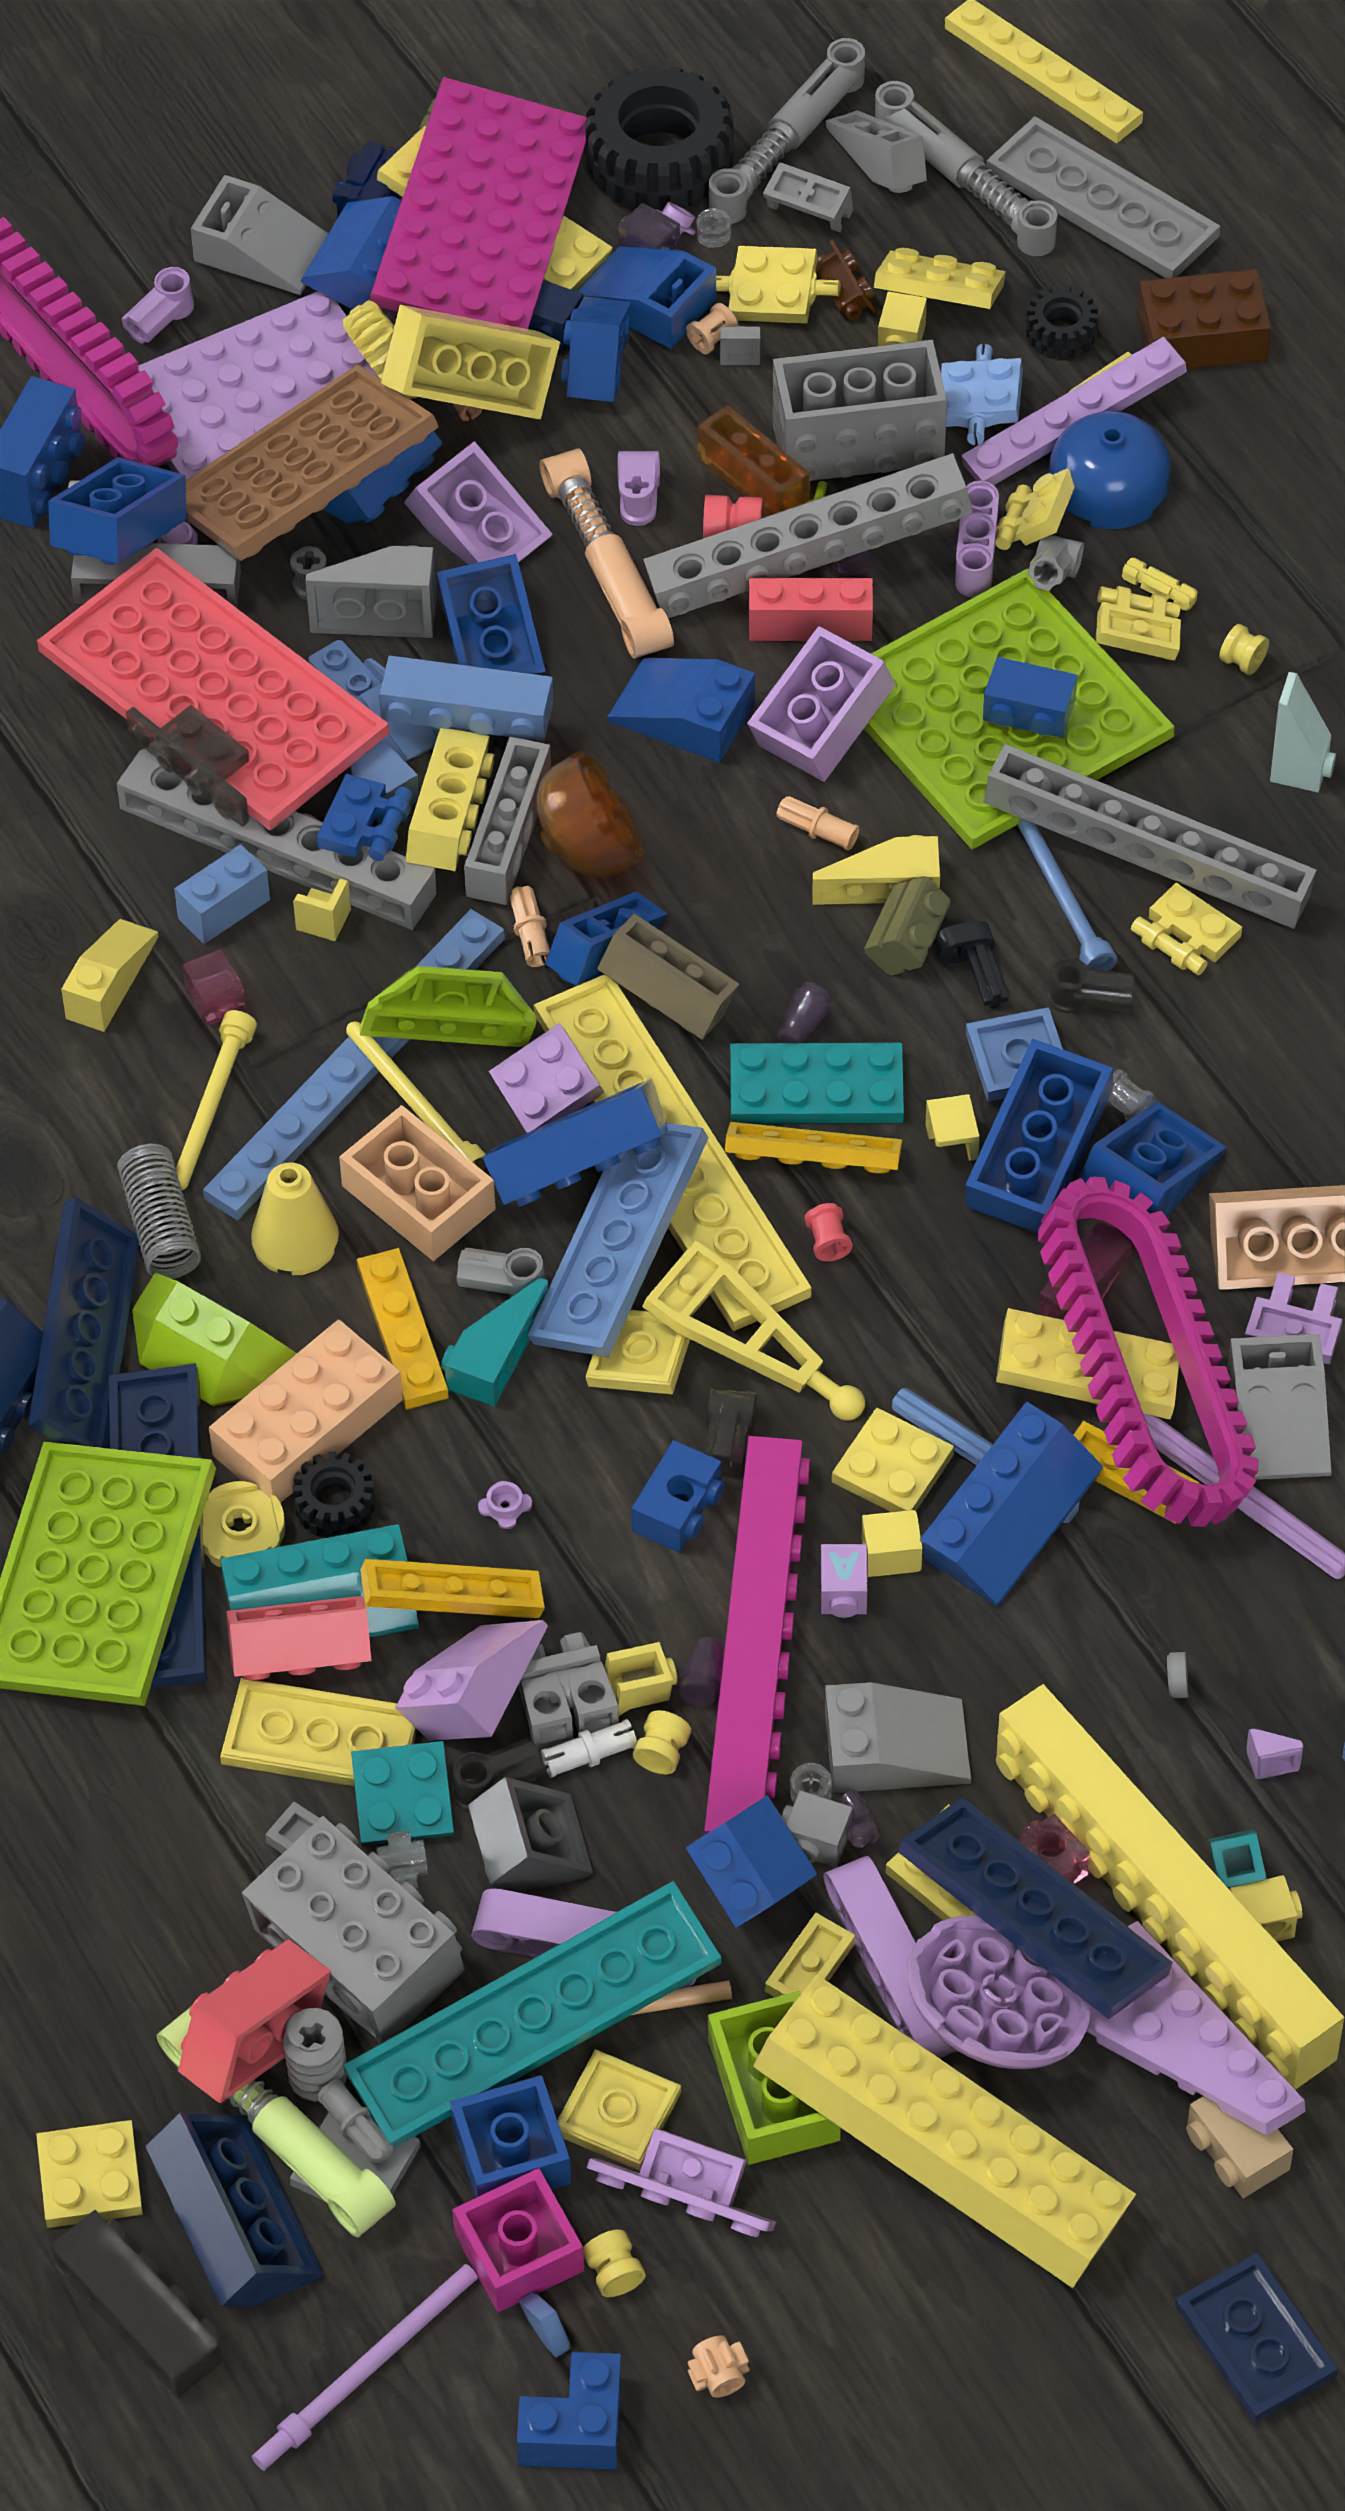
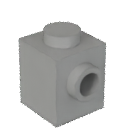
M799 1791L794 1806L786 1805L782 1818L811 1863L816 1861L837 1868L852 1831L853 1807Z

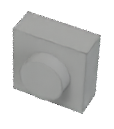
M720 327V365H760V327Z
M293 1802L265 1834L266 1843L283 1854L320 1818L296 1802Z

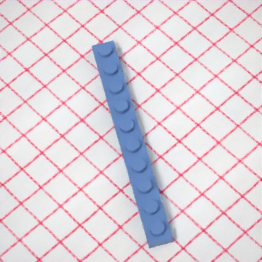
M470 909L417 966L476 970L505 939L504 929ZM350 1037L336 1049L203 1189L204 1200L238 1221L263 1195L268 1175L272 1169L283 1163H293L379 1072L378 1069ZM373 1037L391 1059L410 1040Z

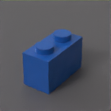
M997 657L984 693L983 720L993 722L999 726H1010L1033 731L1040 735L1063 738L1076 701L1077 674Z

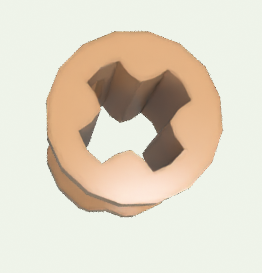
M717 303L711 308L710 314L699 322L692 321L686 326V330L692 345L701 353L709 354L714 350V344L720 341V327H736L739 325L732 311L724 304Z

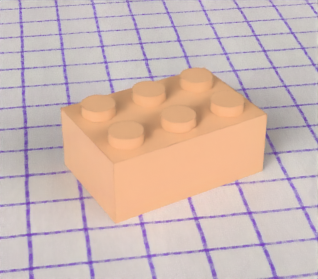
M402 1105L339 1157L342 1187L433 1262L496 1209L494 1179Z

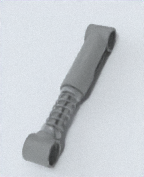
M841 38L832 42L827 48V58L769 121L768 131L762 135V138L757 140L756 145H753L744 158L740 159L739 163L733 168H724L711 175L709 179V213L714 220L723 224H733L742 220L747 214V201L753 195L757 185L761 183V179L766 178V172L772 171V166L778 164V159L784 158V153L798 148L847 93L857 91L862 87L865 75V48L860 42L851 38Z
M889 81L877 88L875 94V117L922 135L925 160L958 188H967L969 192H973L976 198H980L983 204H987L989 209L994 210L996 215L1002 216V220L1010 225L1012 231L1017 234V244L1022 252L1031 256H1043L1054 249L1058 216L1053 205L1040 200L1029 202L1026 198H1021L1020 193L1014 194L1013 187L1007 188V182H999L1000 177L998 175L992 176L991 169L985 170L982 156L914 100V93L909 85L904 82Z

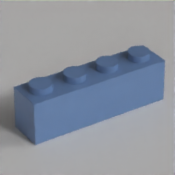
M389 656L379 692L381 718L397 724H415L430 726L436 729L450 728L474 732L479 735L490 734L544 742L554 703L553 679L550 676Z

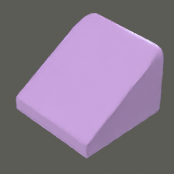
M1250 1729L1246 1751L1255 1779L1299 1771L1303 1752L1302 1742L1270 1732Z

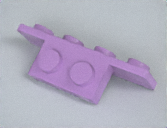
M654 2128L640 2173L597 2158H590L587 2165L588 2169L598 2172L596 2178L598 2182L618 2189H624L626 2182L643 2188L641 2197L664 2205L669 2204L670 2198L688 2204L686 2213L705 2220L713 2221L715 2214L733 2220L731 2229L750 2236L758 2237L760 2230L766 2232L773 2231L776 2224L773 2220L732 2206L747 2163L746 2159L658 2128Z

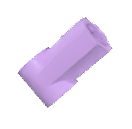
M169 267L161 270L155 277V287L122 317L123 327L134 340L141 344L144 342L149 343L172 320L183 319L193 311L194 300L190 278L184 269Z

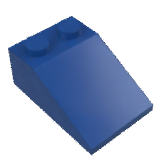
M516 554L436 572V587L458 665L534 675L546 672Z
M643 658L609 713L608 722L720 763L755 705V673L718 659Z
M1156 1101L1093 1145L1079 1179L1081 1178L1086 1183L1090 1177H1105L1108 1188L1112 1186L1115 1180L1129 1185V1198L1134 1200L1141 1192L1153 1201V1204L1148 1209L1150 1214L1162 1211L1167 1217L1221 1158L1227 1147Z

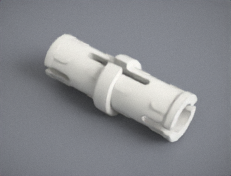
M625 1719L618 1724L590 1733L589 1730H584L578 1733L579 1735L576 1739L548 1749H542L541 1757L544 1766H549L546 1770L549 1777L553 1778L557 1774L588 1764L590 1767L599 1765L602 1758L635 1748L637 1740L634 1730L629 1731L632 1727L629 1720Z

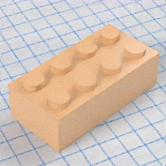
M338 1319L209 1426L212 1455L241 1481L257 1484L259 1490H262L270 1498V1494L272 1496L275 1495L281 1503L293 1493L294 1477L296 1472L302 1474V1464L307 1461L311 1466H314L313 1456L318 1454L321 1455L323 1461L329 1460L328 1452L336 1451L337 1456L403 1400L401 1373L394 1365Z

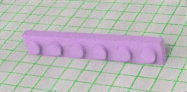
M1162 337L961 455L963 465L976 481H985L996 485L1052 452L1061 433L1076 420L1096 412H1120L1186 373V362L1165 337Z

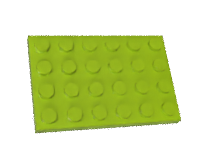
M43 1442L0 1577V1689L145 1706L215 1475L216 1467L212 1460Z

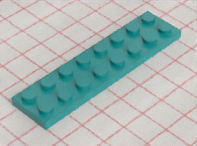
M672 1881L344 2064V2072L365 2107L369 2109L373 2121L379 2127L389 2145L393 2144V2148L450 2117V2101L499 2088L513 2082L721 1965L722 1959L675 1882Z

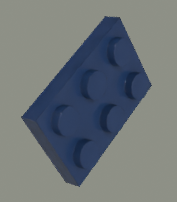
M1258 2252L1175 2299V2308L1254 2423L1337 2377V2366Z

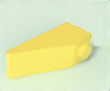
M912 835L909 837H895L813 872L812 904L885 903L893 885L906 881L910 883L912 879L922 876L929 878L940 888L938 836Z
M119 919L79 957L61 988L66 1019L105 1032L159 937L158 931Z

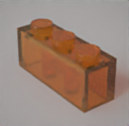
M726 405L698 425V458L746 497H763V512L766 515L771 516L806 504L809 501L810 472L731 407Z

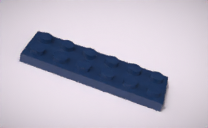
M77 1197L64 1202L28 1426L57 1443L108 1448L110 1440L109 1375L120 1374L139 1240L135 1232Z
M963 1797L901 1839L898 1850L899 1854L1108 2020L1169 1975L1173 1964L1171 1960Z

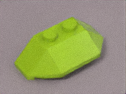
M417 966L407 971L368 1002L359 1032L360 1036L525 1047L530 1041L537 1020L535 1013L503 972Z
M156 1272L132 1309L139 1363L149 1370L196 1363L200 1381V1399L213 1407L241 1401L297 1354L247 1320L184 1284Z

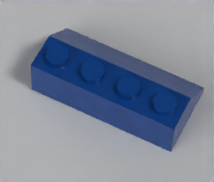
M652 1078L494 1147L482 1158L491 1178L494 1179L495 1187L503 1204L505 1205L515 1200L518 1207L526 1205L542 1197L539 1189L555 1183L558 1190L581 1180L579 1172L595 1166L596 1171L600 1172L620 1163L621 1160L618 1155L632 1148L639 1155L659 1146L660 1141L658 1137L667 1131V1126L655 1084Z
M1026 1401L920 1538L924 1559L998 1607L1102 1472L1103 1465L1062 1423Z

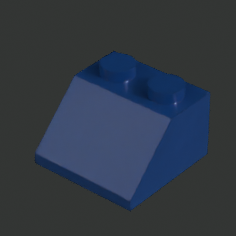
M768 1795L686 1847V1850L736 1928L818 1874Z

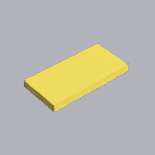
M241 1678L220 1756L221 1765L355 1787L352 1751L413 1745L417 1729L395 1708L397 1703Z

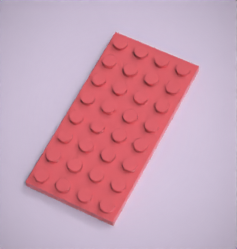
M157 547L37 640L40 653L270 831L389 735V723Z

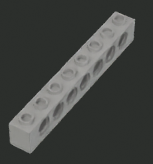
M952 453L643 560L659 608H662L667 617L671 618L749 591V578H788L799 575L805 571L840 561L843 558L878 548L884 544L916 535L922 531L949 522L957 521L960 518L972 515L973 511L967 487Z
M1004 744L988 775L984 797L985 804L1295 929L1310 897L1316 869L1010 745Z
M141 748L117 782L120 809L225 853L241 844L268 871L309 888L332 894L340 878L349 881L350 903L352 906L410 930L414 929L437 894L434 868L408 863L405 856L392 850L387 851L382 861H375L368 855L370 847L362 845L357 858L318 848L316 836L323 822L306 813L301 814L294 811L270 831L190 768L173 761L164 754H155Z

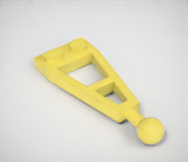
M697 1240L691 1244L645 1299L642 1307L677 1333L799 1393L806 1385L810 1386L830 1401L831 1411L837 1418L845 1421L854 1420L864 1411L865 1398L862 1392L850 1385L840 1387L818 1370L823 1360L729 1263ZM719 1283L761 1324L746 1344L692 1318V1315ZM773 1336L802 1367L796 1370L760 1352V1350Z

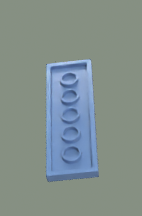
M666 1123L667 1131L658 1137L660 1141L659 1146L639 1155L632 1148L618 1155L621 1160L620 1163L603 1170L529 1330L528 1337L534 1345L604 1357L610 1356L709 1137L703 1128Z

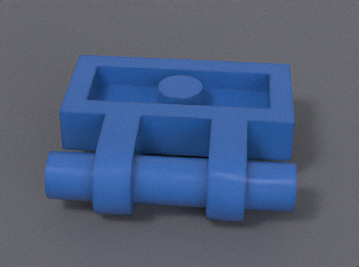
M346 774L316 836L317 847L357 858L362 845L370 847L368 855L371 859L382 861L387 851H391L394 848L398 839L396 831L400 823L407 820L411 811L409 803L413 797V792L406 787H399L394 797L386 799L385 784ZM376 817L383 818L381 825L375 828L371 827Z

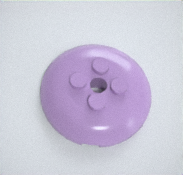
M958 1916L938 1922L929 1933L918 1939L909 1957L908 1985L917 2010L929 2027L943 2041L976 2061L1007 2069L1045 2067L1056 2063L1074 2051L1087 2031L1091 2015L1090 2005L979 1916Z

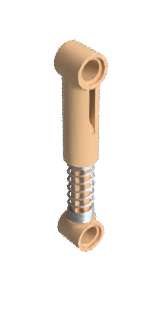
M577 448L540 460V473L545 489L551 498L558 497L561 499L564 507L567 508L568 515L571 516V520L575 524V528L586 547V559L621 626L622 636L630 656L635 659L674 646L673 632L666 613L662 608L657 609L621 537L610 531L611 527L606 523L607 519L602 515L603 511L598 507V501L594 500L595 496L590 487V470L581 449Z

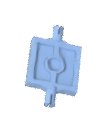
M982 344L977 346L976 361L942 363L941 377L947 398L946 427L960 426L969 428L967 440L972 445L976 443V436L978 445L984 442L985 427L1001 423H1017L1019 418L1023 376L1021 358H998L992 360L993 348L988 344H985L984 352Z

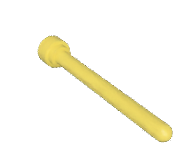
M237 1010L227 1011L220 1025L219 1032L223 1045L176 1167V1174L178 1175L182 1190L186 1189L190 1182L239 1049L245 1047V1044L251 1042L256 1030L257 1022L247 1013Z
M355 1021L349 1023L346 1028L347 1035L418 1117L434 1132L483 1170L486 1164L482 1157L486 1154L477 1144H471L469 1141L463 1142L373 1037L367 1035L360 1036L359 1027L361 1024Z

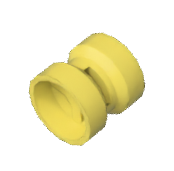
M660 1710L652 1711L644 1725L645 1737L637 1741L633 1750V1758L641 1767L651 1772L664 1775L672 1774L680 1760L678 1750L687 1744L691 1734V1727L684 1719L673 1713Z
M616 2229L600 2234L590 2240L583 2248V2256L588 2266L595 2269L598 2274L596 2284L604 2297H616L636 2288L645 2278V2271L640 2261L633 2258L630 2253L632 2244L624 2230Z

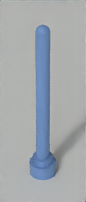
M1021 819L1018 827L1081 943L1079 959L1087 974L1091 976L1107 973L1117 963V956L1108 941L1096 937L1037 825Z

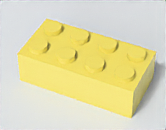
M400 305L381 384L405 395L541 420L560 341L534 330Z

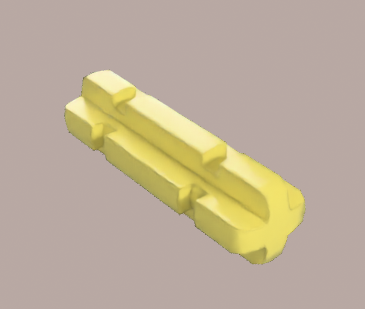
M1130 558L1122 570L1124 580L1134 585H1137L1139 582L1141 583L1140 588L1151 594L1164 596L1168 602L1171 599L1174 600L1173 603L1180 604V609L1184 611H1189L1195 604L1198 593L1195 588L1185 583H1182L1181 586L1178 585L1179 580L1152 566L1148 569L1145 568L1147 564L1137 558Z

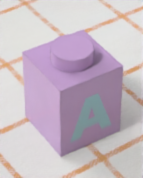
M821 1544V1614H833L841 1618L852 1617L856 1614H867V1544Z

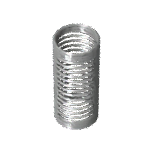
M160 1144L139 1145L121 1156L117 1163V1169L123 1190L125 1191L124 1195L126 1196L132 1221L134 1222L133 1226L139 1240L146 1271L151 1276L156 1272L171 1279L187 1275L197 1267L201 1261V1253L196 1242L197 1238L194 1236L195 1232L187 1206L185 1205L186 1201L183 1198L184 1194L180 1187L178 1175L176 1174L172 1153L167 1147ZM149 1154H160V1155H151V1156L142 1157V1158H140V1159L134 1161L133 1163H131V1164H130L128 1167H126V1169L124 1170L125 1166H126L129 1162H131L133 1159H135V1158H138V1157L143 1156V1155H149ZM154 1158L167 1160L166 1162L154 1161L142 1164L127 1174L130 1168L144 1160ZM163 1165L162 1167L147 1169L145 1171L138 1173L137 1175H132L136 1171L147 1166ZM164 1183L163 1185L155 1188L145 1189L155 1184ZM163 1189L165 1190V1191H163V1192H160V1193H157V1194H154V1195L145 1196V1195H147V1194H149V1193H151V1192H155V1191L163 1190ZM167 1196V1197L162 1198V1199H160V1200L147 1202V1201H149V1200H151V1199H154V1198H157V1197ZM169 1202L159 1207L149 1208L159 1203ZM171 1208V1209H169V1210H167V1211H164V1212H161V1213H158V1214H152V1213H154V1212H156V1211H159V1210H162V1209ZM172 1214L167 1218L161 1220H154L158 1217ZM173 1221L172 1223L163 1226H156L164 1222ZM176 1227L166 1232L157 1233L163 1229ZM178 1233V1234H176V1235H174V1236H171V1237H168V1238L159 1239V1238H161V1237H163V1236H166V1235ZM184 1248L187 1249L183 1253L173 1257L157 1258L158 1255L173 1254L178 1251H181ZM191 1250L193 1251L190 1256H188L187 1258H185V1259H183V1260H181V1261L175 1262V1263H171V1264H156V1263L152 1262V1261H162V1262H164V1261H172V1260H175V1259H178V1258H181V1257L185 1256V1255L188 1254Z

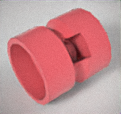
M705 495L703 539L762 519L763 497L744 496L740 497L736 503H732L729 496Z

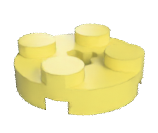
M246 1481L225 1483L214 1488L209 1493L203 1511L204 1553L215 1566L221 1567L220 1558L280 1547L285 1534V1519L282 1505L275 1495L272 1496L270 1494V1498L262 1490L258 1489L257 1484ZM243 1518L244 1523H252L250 1527L240 1532L228 1528L234 1526V1519Z

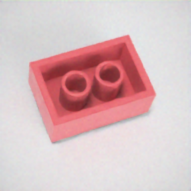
M289 1939L273 1950L267 1949L263 1951L252 1965L241 1972H233L223 1985L210 1994L207 1992L201 1994L195 2000L189 2011L191 2020L188 2032L181 2043L183 2052L178 2072L218 2103H222L285 2058L283 2037L286 2033L287 2021L301 2010L308 2008L321 2009L331 1970Z

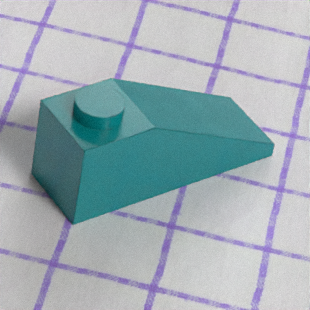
M541 1277L465 1329L455 1346H448L441 1363V1369L445 1371L448 1390L485 1404L496 1406L530 1342L528 1333L548 1292V1280Z

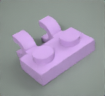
M1278 1272L1270 1300L1256 1297L1245 1332V1338L1320 1334L1323 1363L1330 1365L1342 1327V1319L1332 1316L1336 1306L1335 1298L1338 1287L1321 1283L1313 1311L1290 1305L1295 1276Z

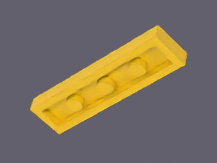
M730 1122L725 1142V1152L735 1153L736 1157L744 1160H756L761 1156L778 1158L780 1162L785 1164H801L804 1161L821 1162L822 1166L831 1169H842L847 1165L863 1166L866 1171L872 1173H887L890 1169L898 1170L902 1150V1139Z
M399 1248L358 1258L357 1269L389 1362L401 1373L402 1399L405 1409L448 1399V1388Z
M365 1559L360 1569L365 1607L540 1618L545 1608L539 1571Z

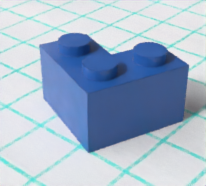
M584 296L578 309L573 308L571 321H566L564 330V344L570 345L569 359L564 358L561 371V382L567 383L566 397L608 402L615 401L620 391L622 354L629 340L631 302Z
M571 2352L569 2398L519 2397L517 2430L518 2466L617 2469L622 2379L621 2354Z

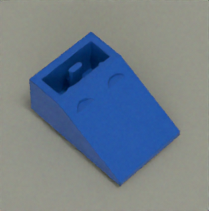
M619 246L577 292L583 293V298L586 296L631 302L630 328L672 349L687 333L686 326L692 321H698L716 301V267L685 251Z

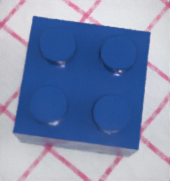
M542 2075L450 2101L452 2128L475 2198L538 2168L551 2189L571 2184L570 2158Z

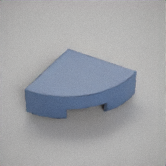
M533 2292L518 2300L534 2331L556 2358L570 2349V2343L557 2312L537 2293L534 2294Z

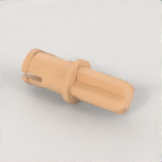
M790 796L782 799L777 810V817L780 820L809 832L810 838L816 839L818 836L843 847L847 851L852 849L859 835L860 829L858 825H853L829 814L828 809L825 807L817 809Z
M530 886L515 887L510 895L516 920L514 933L521 939L526 964L530 967L544 966L542 955H544L546 961L550 952L545 934L547 927L546 919L540 916L534 890Z

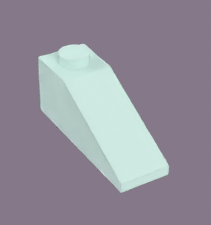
M1288 672L1278 705L1270 782L1319 793L1323 776L1331 778L1335 765L1336 753L1329 752L1331 733L1298 674Z

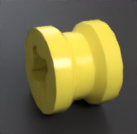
M1237 624L1225 638L1219 658L1226 664L1235 663L1239 665L1243 673L1251 675L1264 660L1269 647V639L1262 635L1253 636L1249 633L1247 627Z

